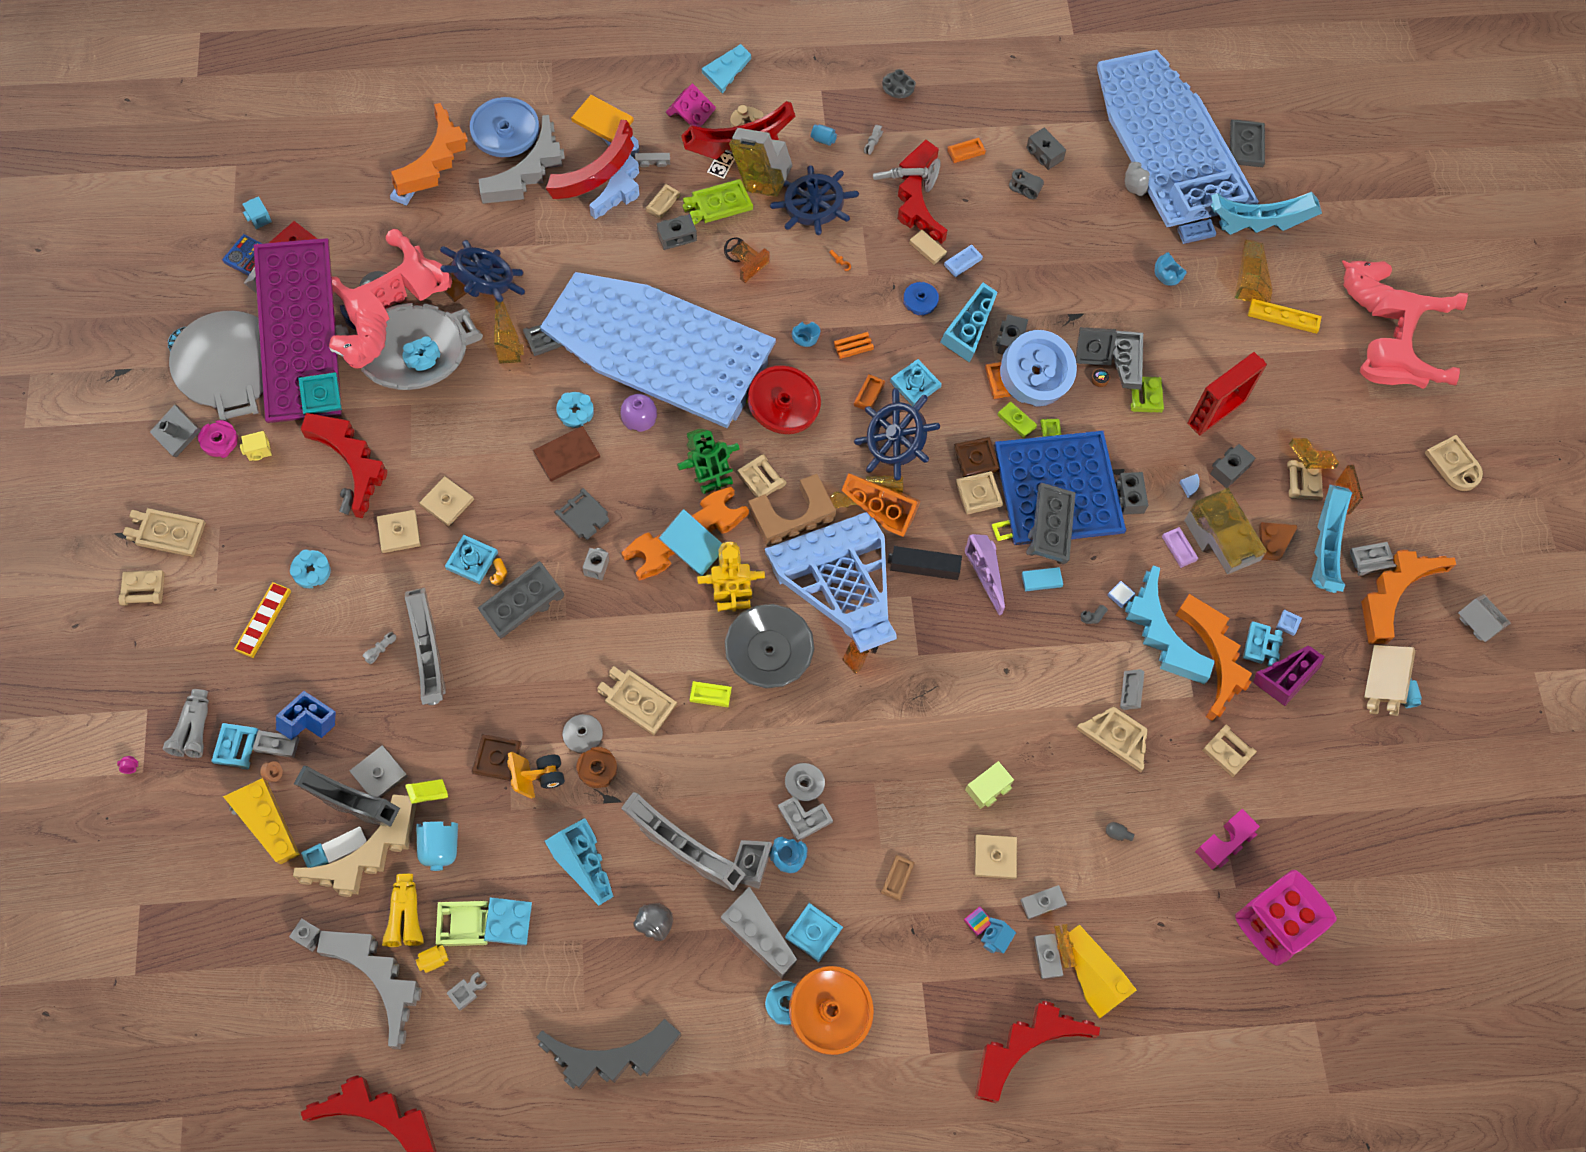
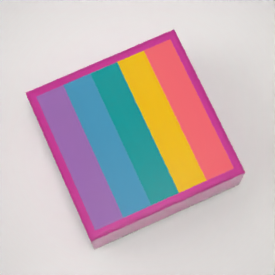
M978 907L964 919V922L976 936H979L991 924L989 922L990 917L981 907Z

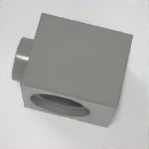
M589 548L583 565L584 576L603 580L609 563L608 552L601 548ZM596 560L601 561V563L597 565L592 564Z
M301 918L289 937L313 952L319 943L321 930Z

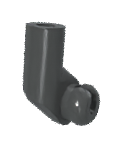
M343 488L340 496L344 499L339 512L348 515L353 504L354 492L351 489Z

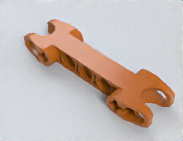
M727 487L706 496L700 502L703 509L693 514L692 517L709 532L718 528L720 533L724 534L735 528L749 514V509L746 506L737 509H729L725 506L735 495V490L732 487ZM649 532L636 538L621 552L622 558L625 561L636 557L643 558L646 561L636 572V577L639 581L658 575L671 565L668 558L675 553L658 539L660 535L653 538Z

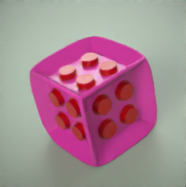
M1291 870L1235 914V919L1242 931L1260 953L1275 966L1282 965L1290 960L1294 954L1310 945L1337 921L1334 911L1326 900L1297 870Z

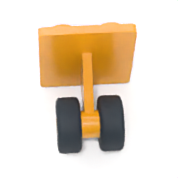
M514 752L508 753L509 760L507 764L512 774L511 786L515 792L532 799L535 798L533 780L539 779L541 787L546 789L564 784V774L556 770L561 766L559 755L552 754L538 758L536 761L538 770L530 771L528 759Z

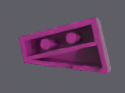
M1308 645L1292 653L1287 658L1273 663L1272 666L1256 672L1253 683L1286 706L1321 668L1325 656Z

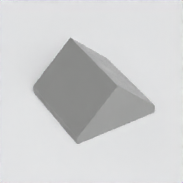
M741 840L734 861L745 873V876L740 881L741 884L757 889L760 888L770 857L769 853L772 849L771 842Z

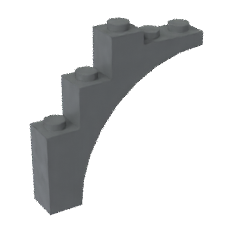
M664 1019L653 1031L638 1041L610 1050H584L570 1047L555 1040L544 1031L539 1033L537 1039L540 1041L538 1044L540 1048L546 1053L552 1051L556 1055L554 1060L563 1068L565 1065L568 1066L563 1072L566 1076L564 1081L573 1089L576 1086L582 1089L598 1069L600 1070L598 1075L606 1082L611 1080L615 1083L631 1063L634 1064L631 1068L640 1076L644 1073L648 1077L682 1035L681 1032Z

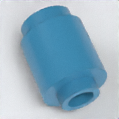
M815 124L811 131V138L814 141L830 146L832 143H835L837 134L833 128Z

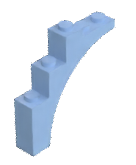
M634 136L631 137L634 147L628 159L618 172L611 177L601 195L589 205L591 216L594 219L603 216L609 209L617 206L621 201L627 205L631 201H635L639 196V185L633 180L639 174V164L633 158L635 153L639 152V144ZM603 139L608 146L611 144V142Z

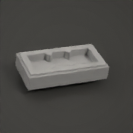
M1143 670L1124 671L1121 709L1141 708L1145 673Z
M1059 885L1020 900L1028 920L1067 905Z
M1056 934L1035 936L1034 941L1041 979L1062 977L1063 971Z

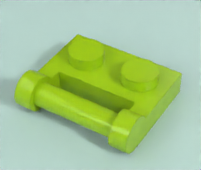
M1142 377L1144 404L1139 401V389H1131V411L1162 413L1164 410L1162 378Z

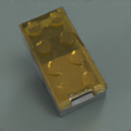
M737 128L729 145L746 191L777 197L793 166L786 143L784 141L772 140L767 132Z
M1229 488L1195 501L1184 520L1202 552L1212 548L1227 575L1261 561L1267 552Z

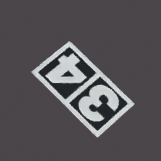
M726 150L717 160L714 159L707 173L724 179L737 154Z

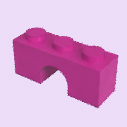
M1243 809L1223 826L1230 834V842L1221 841L1213 834L1195 851L1212 870L1217 865L1219 868L1223 867L1229 861L1227 858L1229 854L1233 853L1235 856L1243 848L1241 844L1245 840L1249 843L1258 835L1255 831L1260 826Z

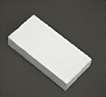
M357 827L322 844V848L330 864L353 853L367 840L362 828Z

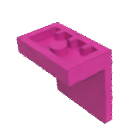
M692 83L683 90L665 113L669 117L675 113L679 114L690 126L701 127L716 107Z

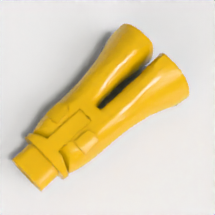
M397 874L396 883L393 884L389 920L383 936L382 946H402L401 921L403 913V943L408 946H419L424 944L418 921L416 884L413 882V874Z

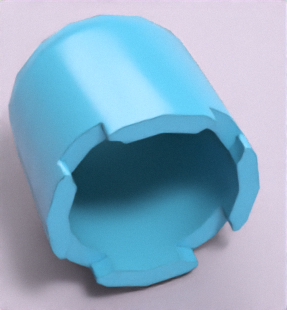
M423 822V825L417 824V858L419 862L424 866H429L431 871H442L443 866L452 864L456 859L458 823L451 822V826H443V822Z

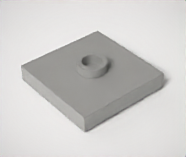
M383 745L350 770L351 774L369 795L379 798L408 777Z

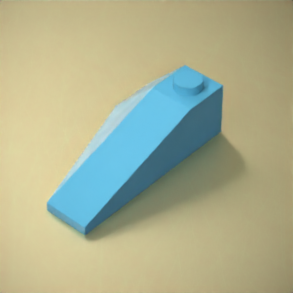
M585 818L545 840L554 859L598 906L614 897L607 873L602 870L600 864L602 856L597 854L595 834Z

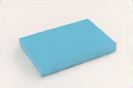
M684 509L658 538L700 576H703L719 557L718 549L722 544Z

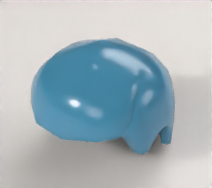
M801 322L793 328L791 335L797 345L810 347L816 344L821 330L814 322H810L807 325Z

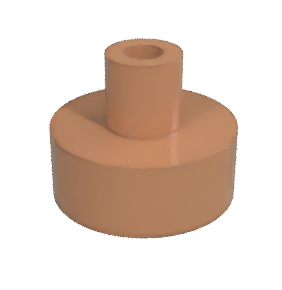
M276 761L266 762L261 767L260 775L268 782H276L282 777V767Z

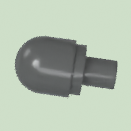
M1111 822L1106 826V834L1110 838L1118 841H1123L1124 839L1132 841L1135 834L1128 832L1127 827L1122 824Z

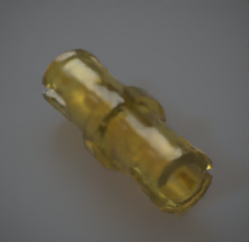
M1067 924L1062 925L1063 934L1059 925L1054 926L1059 943L1057 948L1061 952L1063 968H1069L1068 958L1070 959L1071 967L1077 966L1072 950L1074 945L1070 941Z

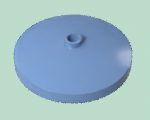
M501 97L489 100L477 108L470 120V132L473 142L483 152L495 157H511L525 152L535 143L539 135V121L534 109L526 102L516 98Z

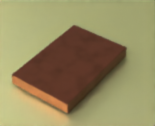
M583 426L533 450L550 482L600 458L598 450Z

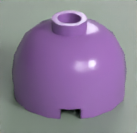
M643 394L629 396L621 405V420L630 430L634 429L642 432L650 429L655 424L657 418V409L654 401Z

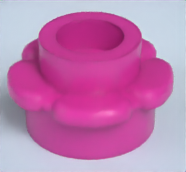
M125 756L117 762V766H119L121 773L131 774L136 771L138 761L132 756Z

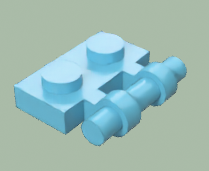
M1252 621L1248 631L1243 659L1262 664L1264 658H1267L1269 660L1268 666H1272L1273 663L1279 661V648L1283 643V632L1275 630L1274 635L1270 634V626ZM1268 642L1272 644L1271 650L1266 649Z

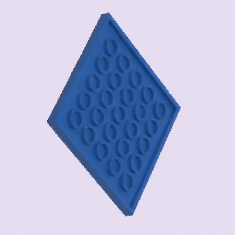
M1104 431L995 442L994 447L1000 468L999 472L1014 546L1031 544L1033 541L1028 538V534L1034 527L1038 485L1041 483L1076 493L1071 539L1125 534L1126 527Z

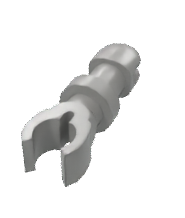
M875 125L872 135L868 139L869 142L864 148L865 154L868 152V155L873 152L874 145H877L878 139L883 134L882 126Z
M393 632L387 633L380 643L377 642L374 648L367 650L363 654L365 661L369 664L374 663L379 653L386 651L385 648L396 640V635Z

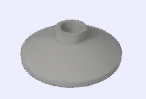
M585 714L572 717L563 729L564 743L570 750L577 753H583L591 750L590 748L597 747L603 736V730L599 721ZM580 729L586 730L584 734L578 733Z
M799 763L792 766L786 773L785 786L789 794L794 798L802 801H811L819 797L823 792L825 779L822 772L814 765ZM805 783L807 787H803L800 784Z

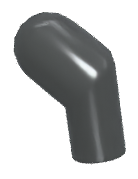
M1099 605L1094 613L1085 610L1081 613V621L1085 624L1099 623L1108 609L1104 605Z

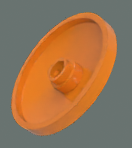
M827 966L815 969L801 978L792 992L789 1002L791 1026L799 1040L815 1052L826 1055L846 1053L857 1047L865 1039L872 1025L874 1009L871 994L865 983L856 974L845 968Z

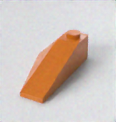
M848 473L841 490L872 518L877 520L882 527L902 537L905 536L921 502L911 496Z

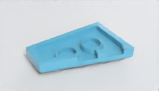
M740 44L703 67L702 73L723 94L727 85L733 82L736 74L741 72L751 60V54Z

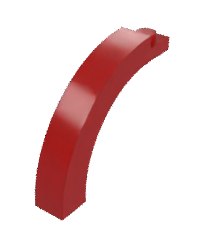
M620 120L613 141L607 150L594 162L574 172L550 175L546 190L552 199L571 198L587 193L605 183L618 172L634 147L631 140L633 129L627 120Z

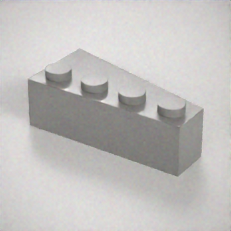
M748 887L721 916V923L783 979L795 966L797 958L751 888Z

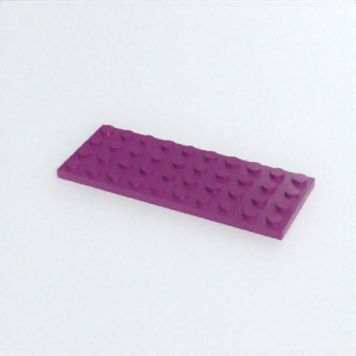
M328 238L254 244L265 421L267 423L304 420L305 415L303 414L299 378L336 372L340 389L338 354L329 349L331 337L336 336ZM342 410L318 413L315 415L326 417H338L342 416Z

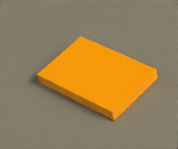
M590 95L571 117L572 122L609 142L613 141L620 120H627L629 125L634 121L632 116L593 95Z

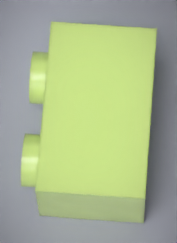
M998 761L969 783L965 791L981 809L985 805L987 807L991 806L997 800L995 797L1000 793L1005 795L1012 789L1011 784L1014 779Z

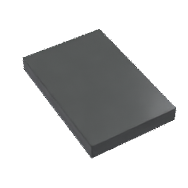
M1231 119L1230 151L1238 165L1264 167L1265 123Z

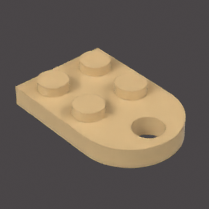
M1457 435L1431 447L1425 452L1446 482L1457 490H1472L1482 480L1483 471L1480 464ZM1464 477H1469L1472 483L1466 482Z

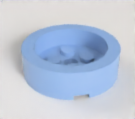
M1033 330L1020 335L1005 350L1002 356L1000 367L1002 382L1007 391L1021 403L1025 402L1033 406L1049 405L1058 400L1071 388L1076 377L1077 365L1073 351L1061 337L1049 331ZM1032 367L1040 368V374H1034Z

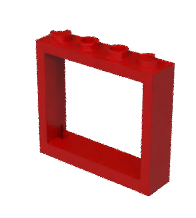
M1253 352L1205 387L1187 424L1200 436L1246 402L1267 366L1264 359Z

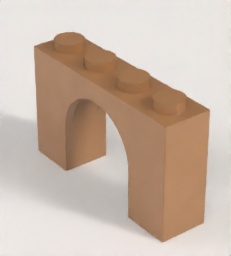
M818 474L800 480L799 489L808 505V511L798 519L788 520L778 516L773 510L766 494L748 501V509L766 546L779 544L786 538H794L801 532L812 531L818 525L829 524L835 519L836 509Z

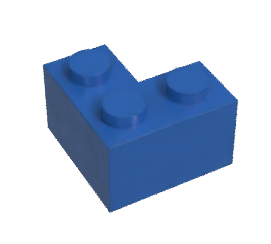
M303 691L276 715V730L290 740H293L305 728L322 738L335 726L336 711Z

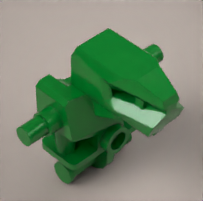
M705 429L688 432V459L677 464L679 471L686 468H694L697 477L694 478L695 482L702 483L711 480L710 484L700 486L703 495L713 490H721V487L729 484L732 485L733 480L731 476L720 480L719 476L733 472V468L729 467L727 459L730 457L729 454L740 449L738 443L727 445L725 442H714L712 432Z

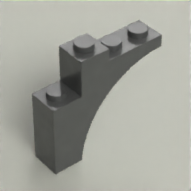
M308 766L302 767L294 782V785L319 798L339 812L350 813L366 823L391 827L400 810L398 806L386 799L355 790Z

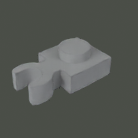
M478 972L472 975L468 984L463 979L447 992V995L460 1011L477 998L474 993L476 990H482L487 986L485 981L479 985L476 984V979L481 976Z

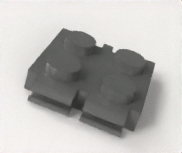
M584 488L580 490L576 497L569 499L564 507L554 512L579 538L583 536L586 540L597 532L594 526L601 529L610 521L607 517L608 512ZM571 506L570 509H568L564 514H562L563 511H565L568 507Z

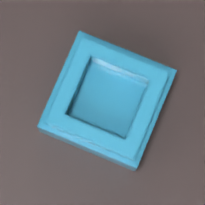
M321 843L301 852L307 868L329 863Z

